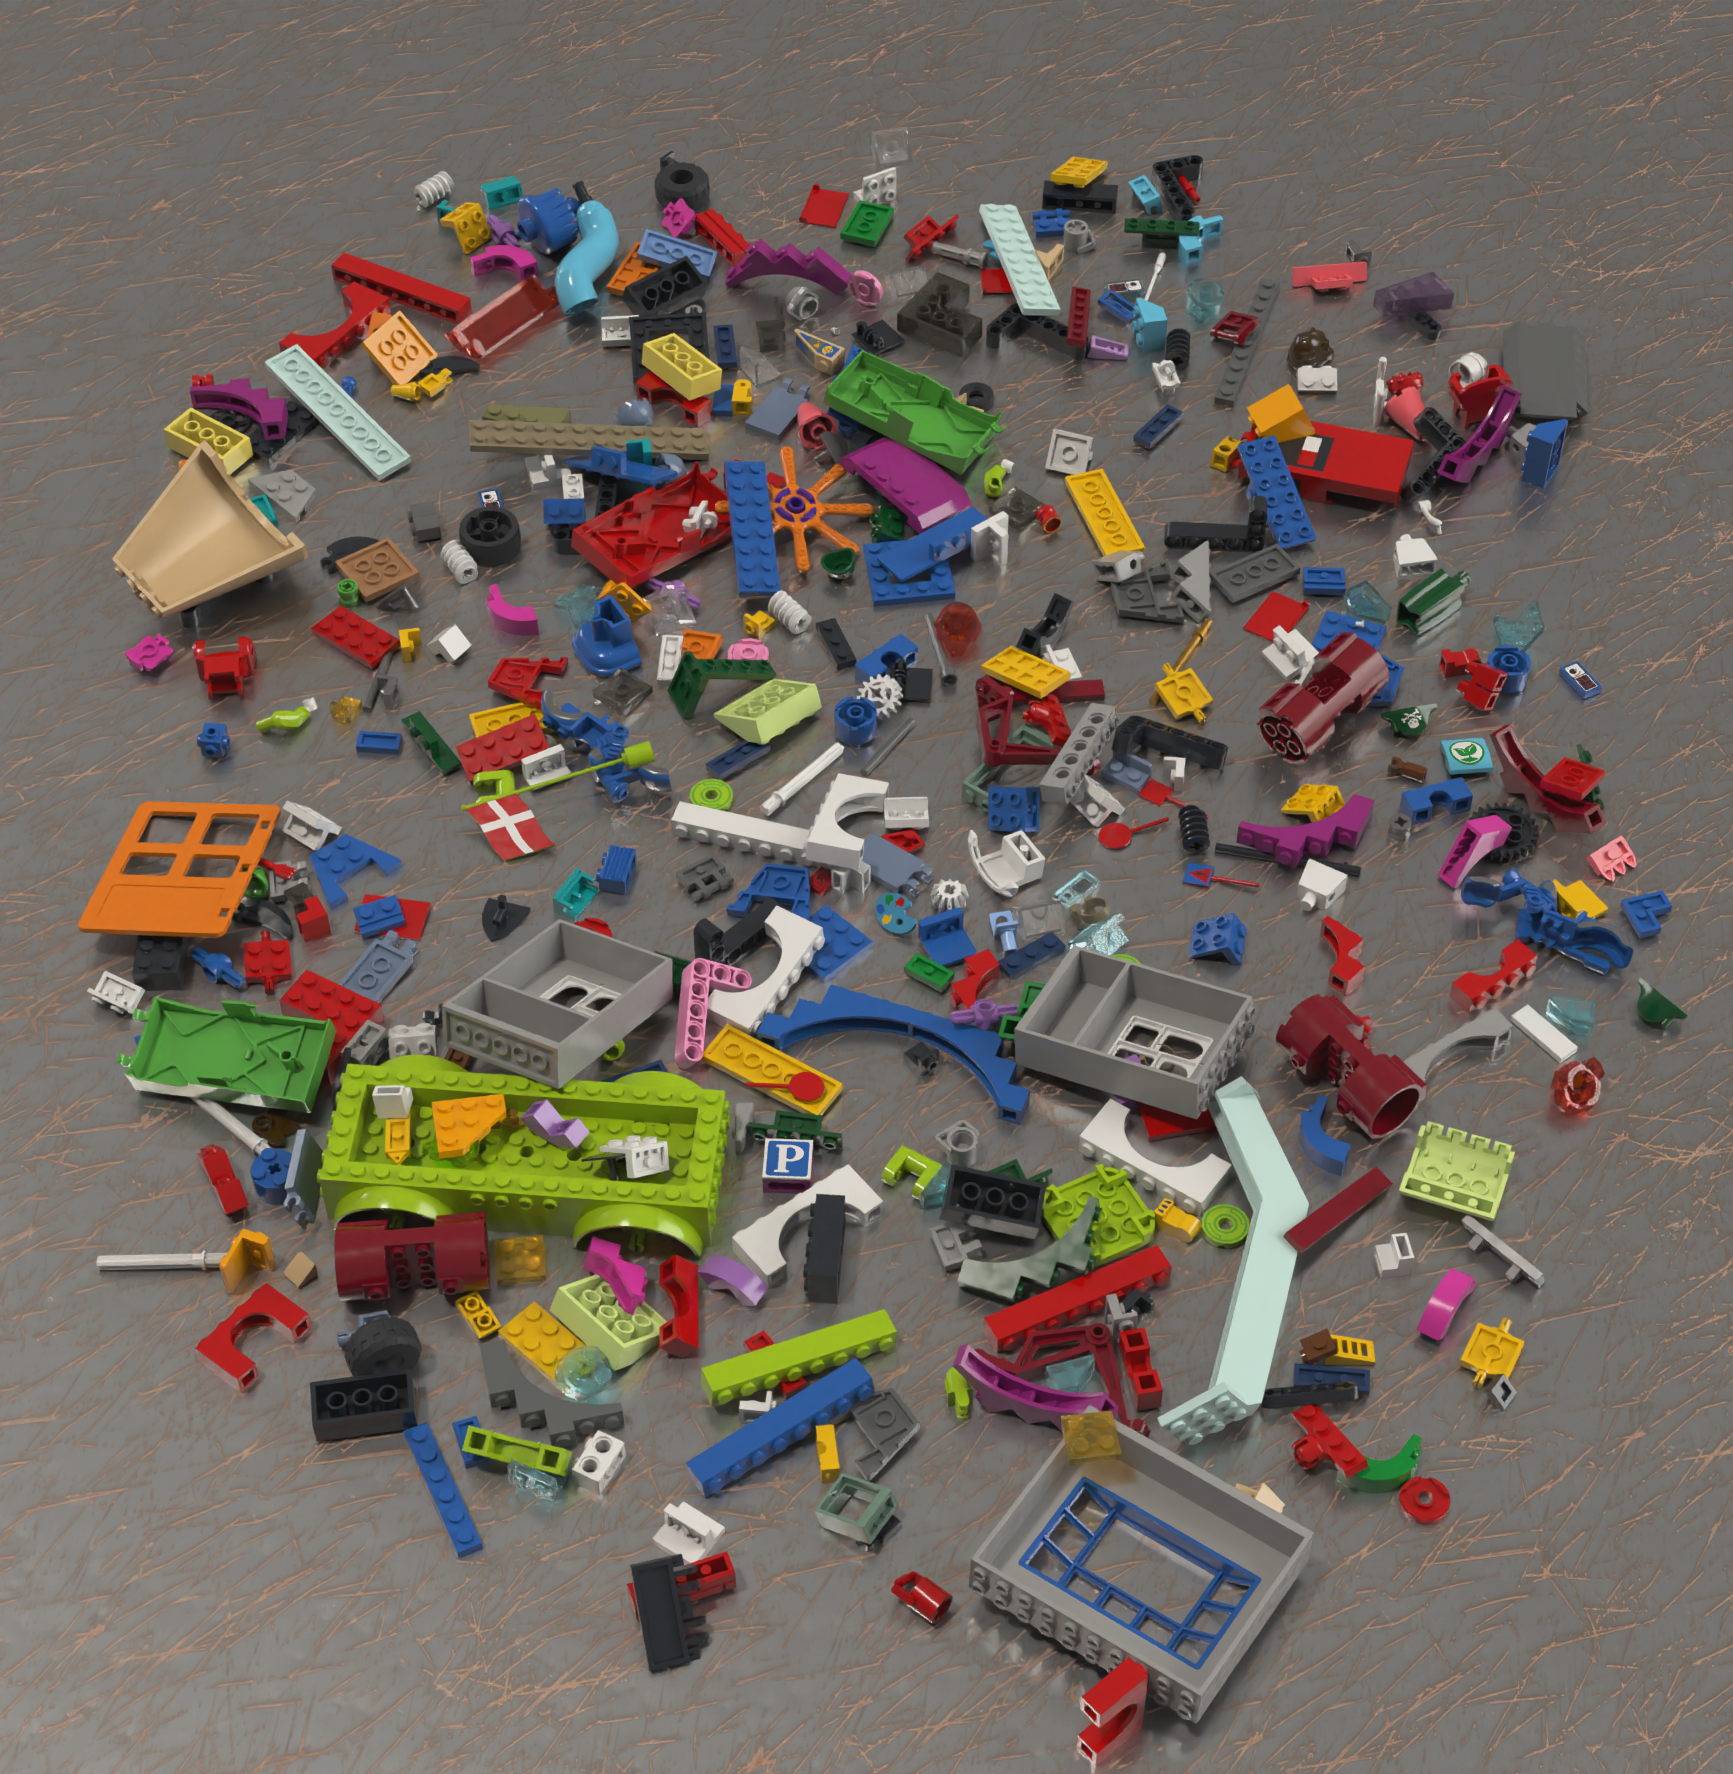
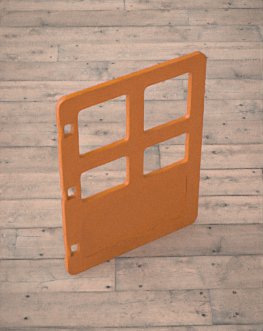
M156 801L141 803L78 922L79 930L83 933L207 938L223 936L227 932L234 912H236L252 878V873L267 846L272 830L281 816L280 807L277 805ZM154 815L196 817L183 843L139 842L150 818ZM216 817L259 818L248 843L244 846L201 844L212 820ZM263 825H269L267 829H262ZM133 856L176 858L169 873L165 876L122 874L129 859ZM197 858L239 860L233 875L229 878L185 877L192 861ZM243 868H248L247 872L241 871ZM222 912H228L226 917H221Z

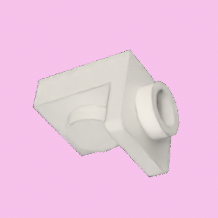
M1164 757L1163 774L1171 775L1170 782H1174V791L1183 792L1185 758Z
M767 1391L765 1403L756 1400H740V1423L749 1424L775 1408L777 1401L773 1400L772 1391Z

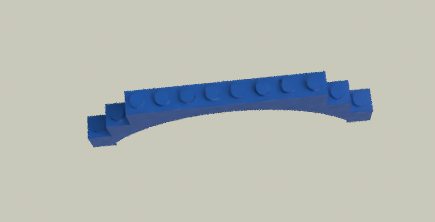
M830 985L821 1004L799 998L790 1018L767 1012L757 1032L759 1041L779 1051L798 1041L833 1032L877 1031L910 1037L947 1053L971 1071L994 1100L998 1109V1119L1020 1125L1029 1106L1030 1090L1013 1085L1017 1074V1062L1000 1058L1004 1050V1040L998 1037L997 1032L981 1030L973 1025L964 1023L954 1025L949 1018L936 1016L930 1012L919 1011L909 1006H902L885 999L875 998L865 993L851 991L844 987Z

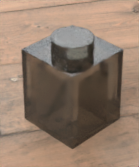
M304 882L283 891L287 909L296 921V915L306 911L304 900L314 896Z

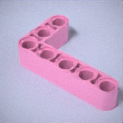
M702 958L695 959L683 970L674 1056L675 1062L680 1068H691L703 1056L709 990L714 991V989L729 993L743 992L752 983V978L747 971Z

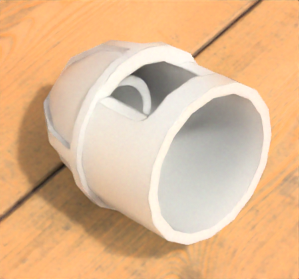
M1465 354L1449 366V377L1453 375V368L1458 364V371L1463 378L1460 380V384L1464 388L1483 378L1488 362L1479 354Z

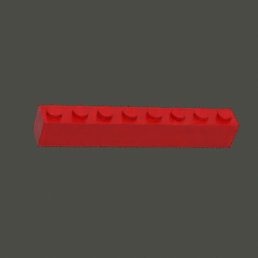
M343 253L331 265L333 280L346 285H350L353 281L388 297L390 301L459 326L472 314L470 297L356 256Z
M1155 1245L984 1317L983 1332L997 1354L1003 1351H1010L1017 1345L1024 1343L1030 1332L1059 1329L1066 1324L1076 1323L1087 1315L1101 1312L1105 1308L1106 1295L1116 1294L1118 1302L1121 1303L1136 1288L1145 1293L1153 1287L1165 1285L1170 1281L1172 1266L1159 1246Z

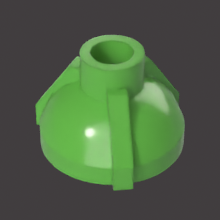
M262 868L254 869L252 878L244 893L245 896L260 899L268 895V880L265 870Z

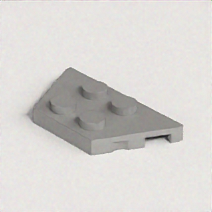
M292 470L248 479L249 485L261 495L266 494L269 502L295 523L300 520L299 515L302 511L307 510L309 503L316 496V489Z

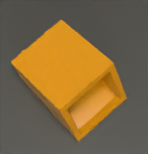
M1289 384L1247 407L1250 413L1247 418L1252 427H1258L1254 430L1259 439L1275 436L1279 443L1316 434L1305 410Z

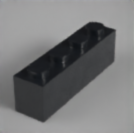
M1045 180L1042 209L1056 210L1062 208V210L1116 214L1118 185L1088 183L1085 187L1078 188L1074 187V184L1057 185L1056 182Z

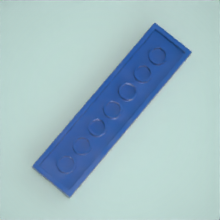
M725 461L724 473L738 595L772 597L781 589L765 462Z

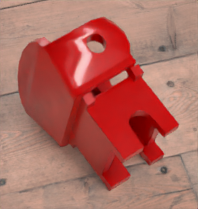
M1490 365L1486 368L1485 379L1463 388L1460 384L1461 375L1459 373L1451 375L1448 380L1449 394L1454 400L1453 413L1455 416H1458L1461 412L1460 424L1464 429L1468 428L1469 423L1484 420L1496 400L1502 385L1509 388L1512 387L1513 382L1500 366Z
M249 637L238 638L239 651H225L205 655V640L194 642L192 649L199 679L207 684L209 700H213V694L238 692V697H243V678L252 676L257 661L254 642Z

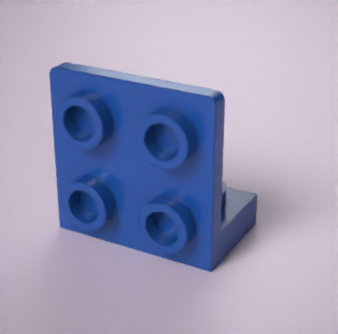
M989 786L988 829L1015 832L1021 830L1023 832L1039 831L1040 787Z

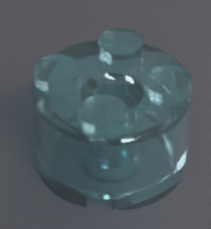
M1200 278L1190 282L1186 291L1185 311L1198 323L1221 317L1225 291L1223 285L1215 280L1214 282H1209L1208 278Z
M594 1345L578 1346L567 1352L560 1358L555 1371V1381L560 1391L568 1397L579 1400L588 1399L602 1391L612 1377L611 1365L607 1356ZM585 1370L586 1374L581 1375L580 1371Z

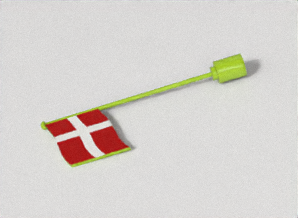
M649 741L624 748L625 753H621L622 758L473 804L466 806L463 804L461 810L468 812L478 823L493 850L504 861L515 859L556 846L544 834L531 810L517 794L622 762L624 766L629 765L630 769L655 762L654 754Z

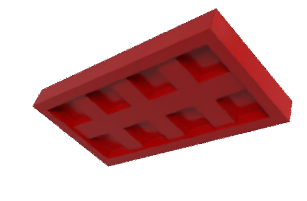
M341 605L311 628L313 635L371 669L378 665L390 651L394 652L401 646L398 638Z
M535 714L455 746L471 785H473V777L477 773L512 769L522 764L521 759L549 748Z

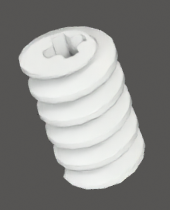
M439 172L415 187L414 195L416 200L423 208L428 207V204L431 205L434 201H438L439 198L445 197V194H450L451 189L454 188L453 180L446 172Z
M459 540L450 541L442 548L441 559L459 583H470L477 577V563Z
M778 591L769 601L768 611L770 614L774 615L781 624H784L791 633L800 634L809 627L812 616L808 615V612L793 600L790 595H787L785 591Z

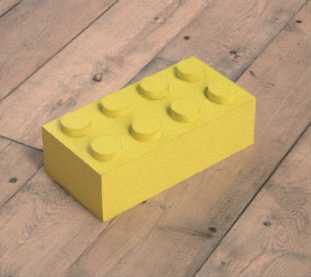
M675 333L643 344L642 364L688 400L720 390L722 369Z
M189 408L164 428L167 447L188 458L199 444L205 440L218 454L229 475L253 456L250 437L193 408Z

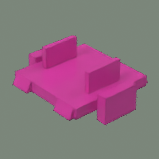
M682 198L676 204L670 202L664 209L663 213L666 214V217L662 220V226L668 228L674 238L679 239L683 233L687 235L694 226L692 221L696 217L695 212L686 205Z
M159 634L155 636L156 639L151 636H145L141 643L133 649L130 648L125 653L126 658L129 659L130 666L140 672L142 670L151 672L174 653L173 649L170 648L169 640Z

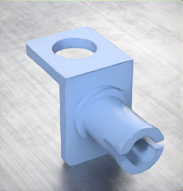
M1011 911L989 914L993 937L1001 938L1004 954L1010 955L1017 951L1018 948L1014 935H1016L1019 924L1018 921H1013ZM1000 917L1006 918L1008 921L996 924V920Z

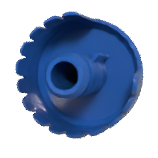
M558 188L534 197L532 195H524L517 204L520 219L517 222V228L525 242H531L539 252L545 255H550L578 239V236H576L578 235V230H575L578 227L577 221H570L575 219L580 206L576 198H566L564 195H559L561 191Z

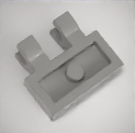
M291 860L275 863L294 867L297 870L293 873L294 875L291 876L290 880L281 879L276 876L274 871L269 870L270 894L273 903L295 899L294 894L296 893L300 896L311 895V888L308 886L310 874L306 861L293 865ZM293 877H296L299 880L293 881Z
M947 1222L929 1228L930 1235L946 1272L962 1267L965 1258L975 1260L983 1257L979 1239L966 1245H962L960 1239L967 1241L975 1238L973 1226L964 1224L954 1226L953 1222Z

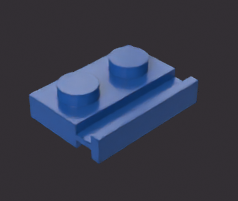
M1303 567L1304 594L1345 595V568Z
M396 894L353 908L363 939L406 925Z

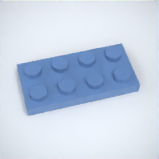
M646 229L636 259L665 267L687 255L708 282L717 251Z

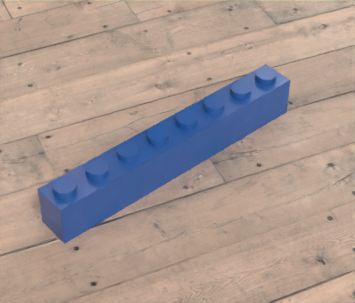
M854 1358L687 1461L686 1467L690 1479L704 1497L720 1491L723 1486L741 1478L744 1473L755 1466H760L774 1454L784 1451L787 1446L795 1441L805 1438L808 1433L816 1429V1426L826 1425L835 1416L845 1413L851 1406L869 1398L875 1392L872 1377L859 1361Z

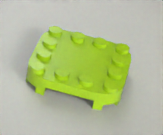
M1104 1164L1095 1165V1171L1057 1188L1054 1184L1046 1188L1041 1217L1056 1241L1077 1221L1085 1208L1089 1196L1099 1199L1100 1207L1103 1208L1099 1222L1095 1221L1092 1228L1095 1234L1091 1245L1087 1244V1246L1093 1247L1094 1256H1096L1094 1267L1137 1250L1154 1238L1155 1214L1153 1209L1148 1210L1128 1181V1173L1122 1168L1119 1171L1115 1168L1104 1167Z

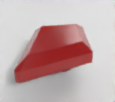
M913 829L881 836L908 853L925 847L924 841Z

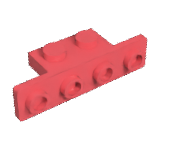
M1365 261L1292 268V285L1294 287L1312 285L1320 292L1329 291V288L1346 290L1347 287L1353 286V282L1367 280V263Z

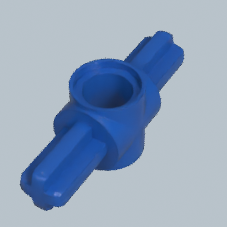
M200 947L192 949L191 958L202 965V970L212 982H217L218 980L220 982L226 981L235 988L243 986L245 978L233 970V964L225 954L221 952L209 954Z

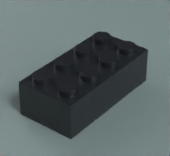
M686 255L626 286L622 300L633 315H669L704 297L708 283Z
M138 935L132 971L135 985L145 989V991L182 990L190 937Z
M951 1164L946 1180L940 1220L1035 1239L1040 1227L1046 1184Z
M816 1194L815 1203L810 1205L809 1242L806 1243L805 1257L807 1260L803 1270V1278H805L804 1292L808 1293V1302L838 1304L846 1227L845 1195Z
M411 1369L310 1382L312 1426L316 1441L404 1430L418 1426L415 1388Z

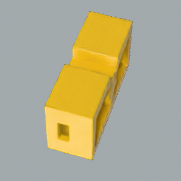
M834 1424L816 1426L822 1483L835 1482L839 1477V1462Z

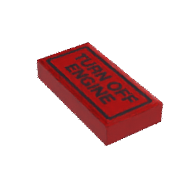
M821 866L810 877V891L822 897L832 888L831 869Z

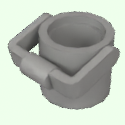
M1077 219L1065 223L1063 245L1066 250L1082 254L1096 247L1095 236L1088 229L1087 223Z
M805 286L795 287L786 297V310L800 321L809 319L818 309L819 296Z
M960 1120L935 1136L936 1145L947 1153L949 1164L968 1168L976 1162L977 1137L980 1136V1133L966 1120Z

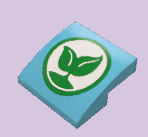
M1483 738L1444 740L1440 742V749L1445 756V766L1450 775L1493 771L1490 753Z

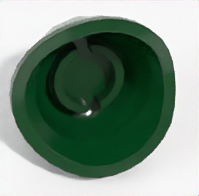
M852 548L828 552L822 556L821 565L832 578H847L855 571L856 553Z

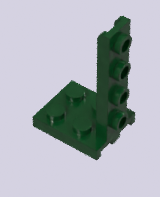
M684 652L667 691L683 718H691L709 679L772 680L776 672L768 660L696 659L692 652Z

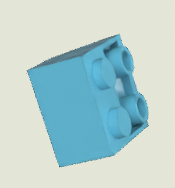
M1136 298V306H1133L1135 321H1132V331L1136 333L1137 345H1140L1142 352L1165 350L1167 317L1163 307L1142 298Z

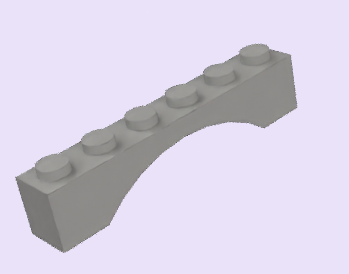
M1494 1008L1489 1012H1483L1472 1022L1464 1023L1460 1029L1453 1033H1447L1436 1043L1428 1044L1425 1049L1417 1054H1411L1403 1062L1425 1082L1435 1066L1446 1058L1466 1051L1494 1050L1510 1041L1513 1025Z

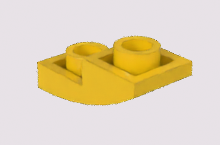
M474 1291L455 1301L458 1311L479 1339L501 1328L491 1308L486 1306L478 1291Z

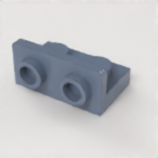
M1113 751L1112 759L1101 770V777L1138 795L1151 779L1152 764L1131 753L1124 755Z

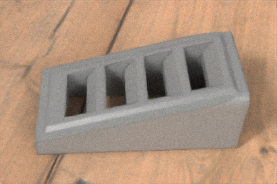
M751 1102L735 1104V1150L737 1155H742L749 1135L748 1122L753 1123L754 1103Z

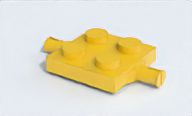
M1169 663L1164 664L1161 669L1167 677L1155 684V690L1176 720L1193 714L1199 724L1204 723L1207 718L1201 709L1213 703V699L1192 668L1183 672H1174Z
M1507 1317L1502 1318L1498 1328L1489 1327L1479 1322L1476 1325L1459 1363L1460 1366L1477 1373L1472 1382L1474 1387L1478 1383L1477 1388H1482L1486 1377L1493 1379L1496 1374H1504L1508 1380L1525 1341L1508 1333L1512 1321L1508 1318L1506 1323Z

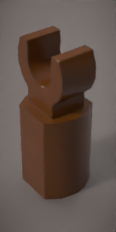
M1392 757L1387 772L1390 774H1402V777L1423 783L1428 768L1408 761L1405 763L1398 757Z

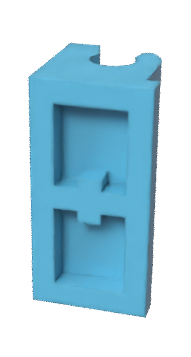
M1145 175L1128 182L1132 193L1139 198L1149 215H1151L1150 209L1155 206L1158 213L1163 211L1161 197Z

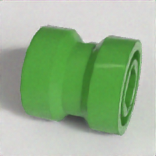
M352 579L340 581L337 585L340 605L345 608L357 606L360 602L357 582Z

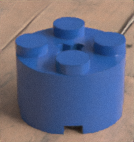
M1498 646L1488 656L1487 664L1497 670L1508 673L1501 691H1497L1499 693H1520L1527 684L1531 660L1526 652L1523 654L1518 651L1519 648L1516 646Z
M847 697L839 701L834 712V732L837 738L853 748L860 747L861 744L872 740L877 735V711L875 704L864 697H860V699Z
M266 1148L253 1161L250 1169L254 1190L262 1202L270 1205H280L287 1198V1191L284 1188L292 1153L281 1149Z

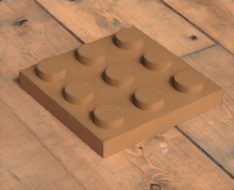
M389 537L335 561L336 568L345 579H352L357 582L358 593L366 603L405 585L409 581L420 578L419 571Z

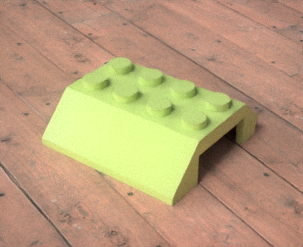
M1430 1121L1427 1122L1426 1126L1421 1125L1412 1159L1407 1172L1404 1174L1398 1193L1494 1221L1514 1159L1515 1152L1511 1151L1512 1145L1495 1141L1493 1149H1490L1491 1139L1472 1134L1469 1143L1465 1141L1468 1132L1449 1127L1447 1135H1442L1444 1125Z

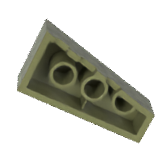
M489 404L482 415V420L571 424L570 408Z

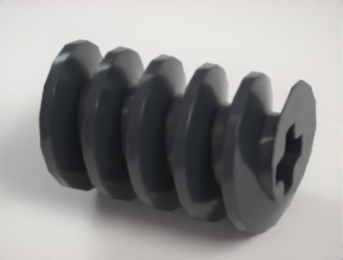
M1182 328L1170 331L1166 337L1165 360H1171L1174 363L1175 371L1184 370L1189 365L1191 335Z
M1195 805L1184 806L1178 812L1183 849L1190 853L1204 851L1210 846L1206 813Z

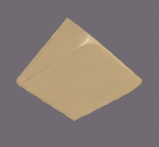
M300 1251L284 1270L283 1275L299 1289L317 1276L318 1273L315 1263Z

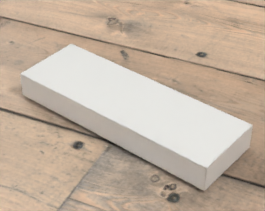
M662 635L657 685H670L681 661L683 636Z
M1529 1005L1511 1015L1510 1021L1559 1063L1577 1052L1578 1047Z

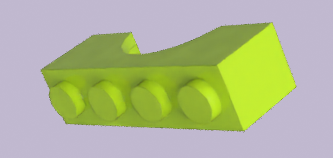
M468 1426L462 1451L469 1454L566 1477L572 1455L571 1451L564 1448L531 1442L473 1426Z

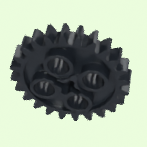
M1495 802L1494 807L1486 804L1485 809L1479 807L1478 812L1474 811L1472 817H1469V820L1497 815L1512 827L1504 844L1487 853L1491 855L1490 860L1498 857L1499 862H1502L1503 858H1507L1508 862H1511L1512 857L1519 861L1521 855L1527 857L1528 852L1532 853L1534 847L1537 846L1540 834L1538 832L1539 825H1535L1536 819H1530V813L1523 814L1524 808L1516 810L1515 804L1509 808L1506 802L1503 803V806H1499Z

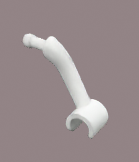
M1419 501V514L1423 513L1429 523L1437 525V534H1442V521L1434 518L1429 513L1431 511L1430 501Z

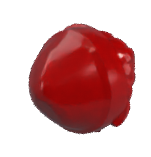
M1409 372L1408 376L1403 373H1399L1397 377L1392 376L1391 379L1386 381L1389 393L1393 396L1396 394L1398 397L1403 394L1401 390L1408 387H1415L1420 392L1424 386L1423 376L1420 372L1413 374Z

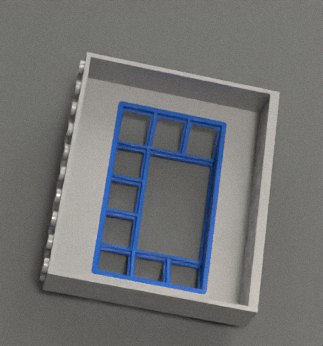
M1089 1405L971 1558L969 1588L975 1594L993 1601L998 1608L1006 1609L1013 1613L1020 1621L1038 1628L1043 1635L1058 1640L1065 1648L1083 1655L1090 1663L1103 1667L1108 1673L1113 1671L1128 1657L1135 1663L1142 1664L1149 1675L1146 1694L1153 1697L1158 1704L1168 1706L1176 1711L1183 1719L1191 1720L1197 1724L1309 1561L1314 1532ZM1083 1490L1108 1513L1094 1533L1070 1511V1507ZM1062 1518H1065L1088 1541L1074 1560H1071L1049 1538V1535ZM1117 1519L1215 1576L1181 1624L1081 1566L1114 1520ZM1042 1545L1067 1568L1058 1582L1028 1565ZM1074 1575H1078L1102 1590L1094 1603L1066 1588V1585ZM1223 1581L1249 1586V1589L1237 1606L1210 1600ZM1109 1596L1117 1598L1138 1611L1130 1624L1125 1623L1101 1608ZM1206 1609L1230 1615L1216 1635L1190 1628L1202 1610ZM1146 1617L1174 1632L1166 1646L1137 1630ZM1182 1638L1210 1644L1196 1664L1174 1652Z

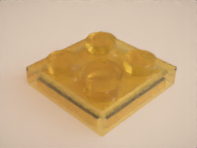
M543 1235L494 1240L497 1285L546 1281Z
M1112 1410L1061 1416L1060 1423L1069 1465L1121 1460L1122 1453Z

